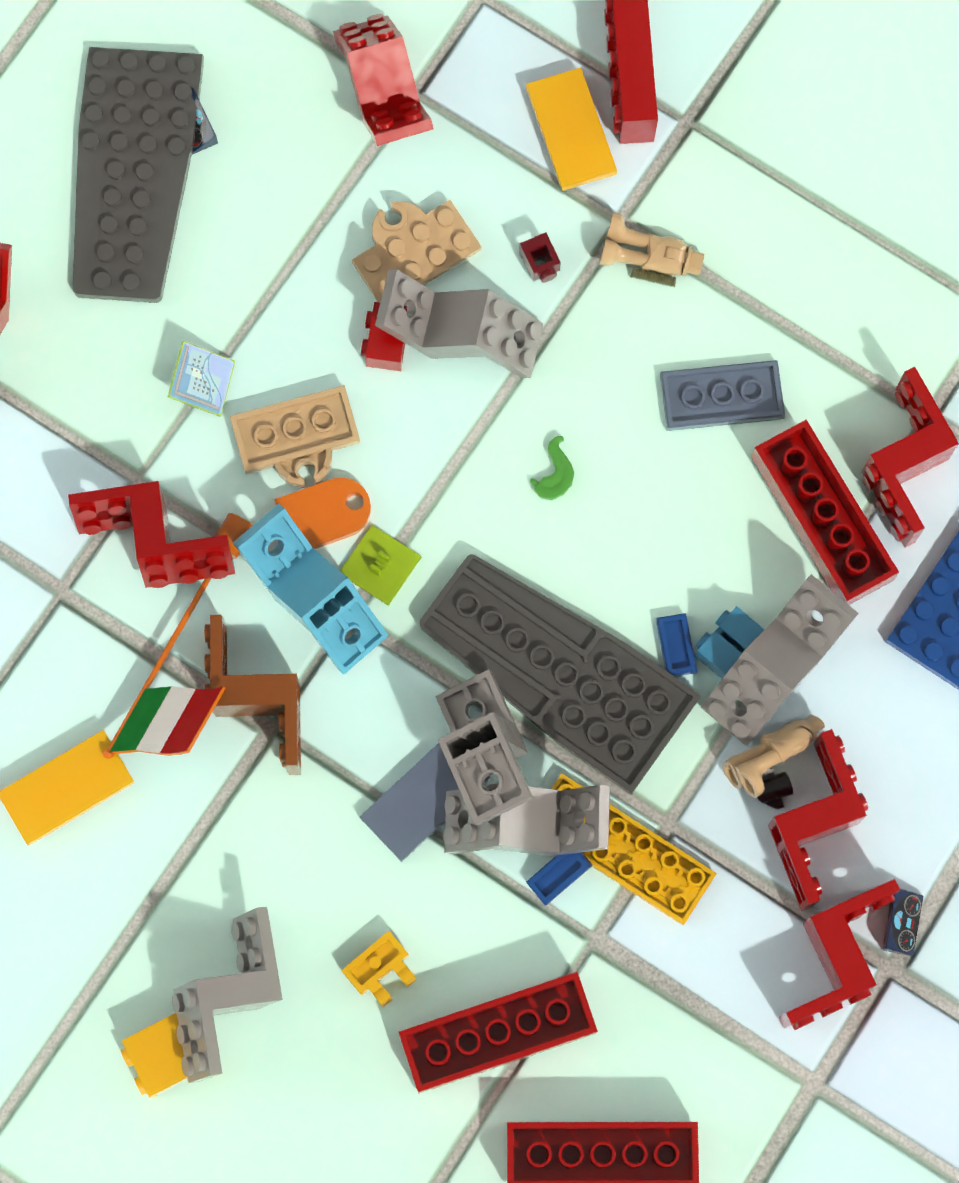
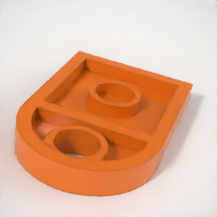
M343 477L333 478L274 499L276 505L280 504L285 508L314 549L356 535L366 526L371 514L370 498L364 487L352 479ZM351 496H359L363 499L364 503L360 509L352 510L346 505L347 500Z

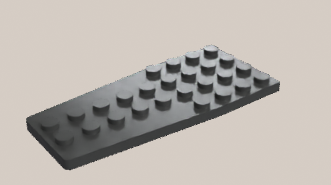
M89 47L78 130L72 288L78 298L159 303L162 300L194 147L197 106L192 98V88H194L200 100L204 67L203 54Z
M470 554L465 558L419 622L420 629L472 673L478 675L488 669L491 670L504 699L557 744L630 795L633 794L702 696L624 641L474 554Z

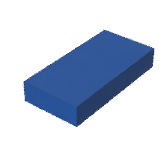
M686 613L656 618L665 670L674 677L696 674L697 667Z
M582 852L557 855L527 880L526 883L546 906L593 865Z

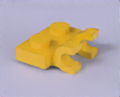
M390 931L386 932L341 970L361 996L369 990L383 1008L393 1000L379 983L387 974L393 970L407 988L417 980L403 962L409 957L408 952Z

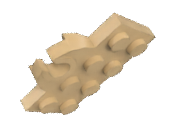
M451 200L446 201L427 214L414 204L396 201L390 203L392 212L400 215L401 221L396 225L388 224L385 221V212L380 209L372 223V239L375 246L353 258L352 264L376 301L381 303L388 270L398 269L422 285H426L480 252L482 246Z
M345 385L230 416L245 474L275 467L280 478L286 483L299 488H305V480L298 473L302 466L310 465L315 468L313 478L315 483L318 484L330 472L333 463L332 451L361 443Z

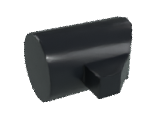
M771 767L762 775L765 790L757 799L761 803L778 810L784 808L782 798L793 795L794 792L787 772L774 774L773 767Z

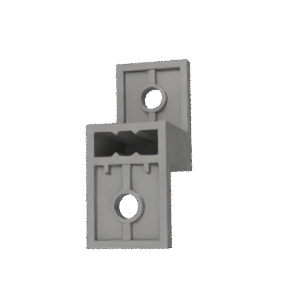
M398 269L388 270L375 326L431 359L487 357L520 378H531L543 322L490 289L434 292ZM404 304L407 306V312L404 309Z
M811 574L775 620L744 650L702 704L701 708L744 745L748 746L782 703L814 670L859 613ZM811 610L818 611L822 615L823 621L814 619ZM735 700L743 702L747 711L739 709Z
M488 669L435 696L451 731L450 734L438 739V742L474 824L479 826L533 799V795L516 759L527 754L528 751L493 672ZM474 703H480L483 708L481 716L471 719L468 713L470 706ZM496 774L499 778L498 787L494 791H487L484 786L485 779L489 775Z
M499 783L484 786L487 791H494ZM595 785L563 791L529 786L533 799L479 826L474 824L460 790L446 791L444 805L446 819L443 835L445 842L444 853L458 854L494 849L557 856L608 849L610 786Z
M267 906L254 908L233 918L231 933L234 941L237 943L238 955L236 964L239 972H241L240 974L195 979L173 989L172 1007L174 1012L177 1013L179 1023L177 1039L182 1044L184 1055L181 1063L182 1071L187 1076L188 1083L200 1082L223 1074L214 1015L257 1010L283 1000Z

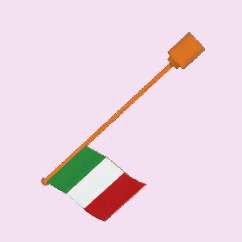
M228 513L215 536H228L232 557L237 559L240 553L233 542L253 525L236 514ZM212 578L204 579L109 747L107 750L102 751L105 758L110 759L114 756L113 754L132 752L165 756L190 753L226 688L224 686L212 689L176 686L149 687Z

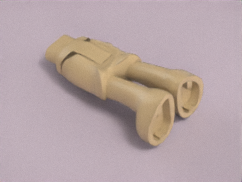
M613 212L599 265L611 266L614 263H626L642 266V270H652L668 275L686 276V273L699 276L705 254L693 251L692 246L686 245L683 240L675 237H661L627 228L623 215ZM617 243L646 248L647 253L623 248Z
M811 714L804 720L799 718L787 723L774 733L762 735L760 745L734 755L723 763L722 768L725 776L735 788L740 789L744 787L750 796L757 798L765 790L762 775L774 765L785 762L789 757L804 751L812 741L817 739L816 733L825 728L824 722L819 717Z

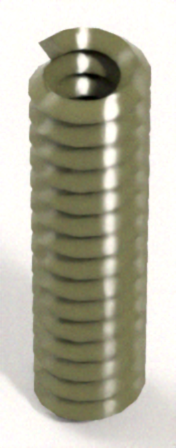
M634 267L630 278L656 282V284L673 286V288L676 284L675 276L670 277L667 274L644 271L641 268Z

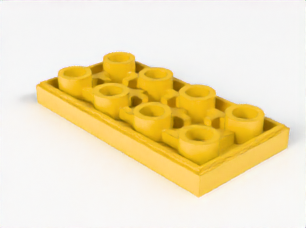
M581 67L527 83L526 90L561 190L565 191L617 175L618 171Z
M104 730L0 790V800L27 846L32 845L135 783L118 754H113L114 756L110 759L103 756L102 751L107 750L111 743Z

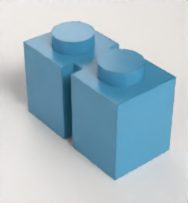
M737 606L731 613L726 609L715 622L719 626L712 634L706 632L695 645L699 648L695 657L721 679H723L744 650L764 631V628Z

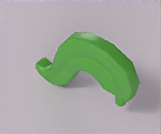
M563 436L554 437L549 442L547 448L549 457L555 467V472L548 477H543L539 482L534 478L530 479V483L535 486L533 491L541 499L555 500L563 496L572 486L574 470L571 462L559 447V444L564 442Z

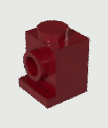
M547 232L519 243V255L523 259L533 282L540 279L542 283H545L557 276L556 272L560 271L561 262ZM538 260L545 261L544 264L539 266L535 264Z

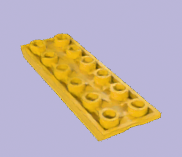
M561 773L551 789L563 791L582 788L583 786ZM609 804L608 849L582 852L591 862L594 869L683 926L717 874L611 804Z

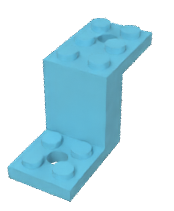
M277 504L233 542L236 549L274 600L312 634L335 667L343 675L389 636L349 578L310 545L288 512L280 504ZM278 539L276 548L268 551L269 544ZM354 628V634L350 638L345 639L346 633Z

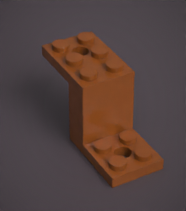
M210 615V624H205L204 626L205 643H207L208 649H210V654H205L204 657L205 673H207L208 679H210V684H205V689L222 686L226 688L213 710L215 717L279 716V731L281 736L285 737V743L279 744L280 762L282 767H286L289 775H301L300 683L297 673L227 675V626L222 615Z

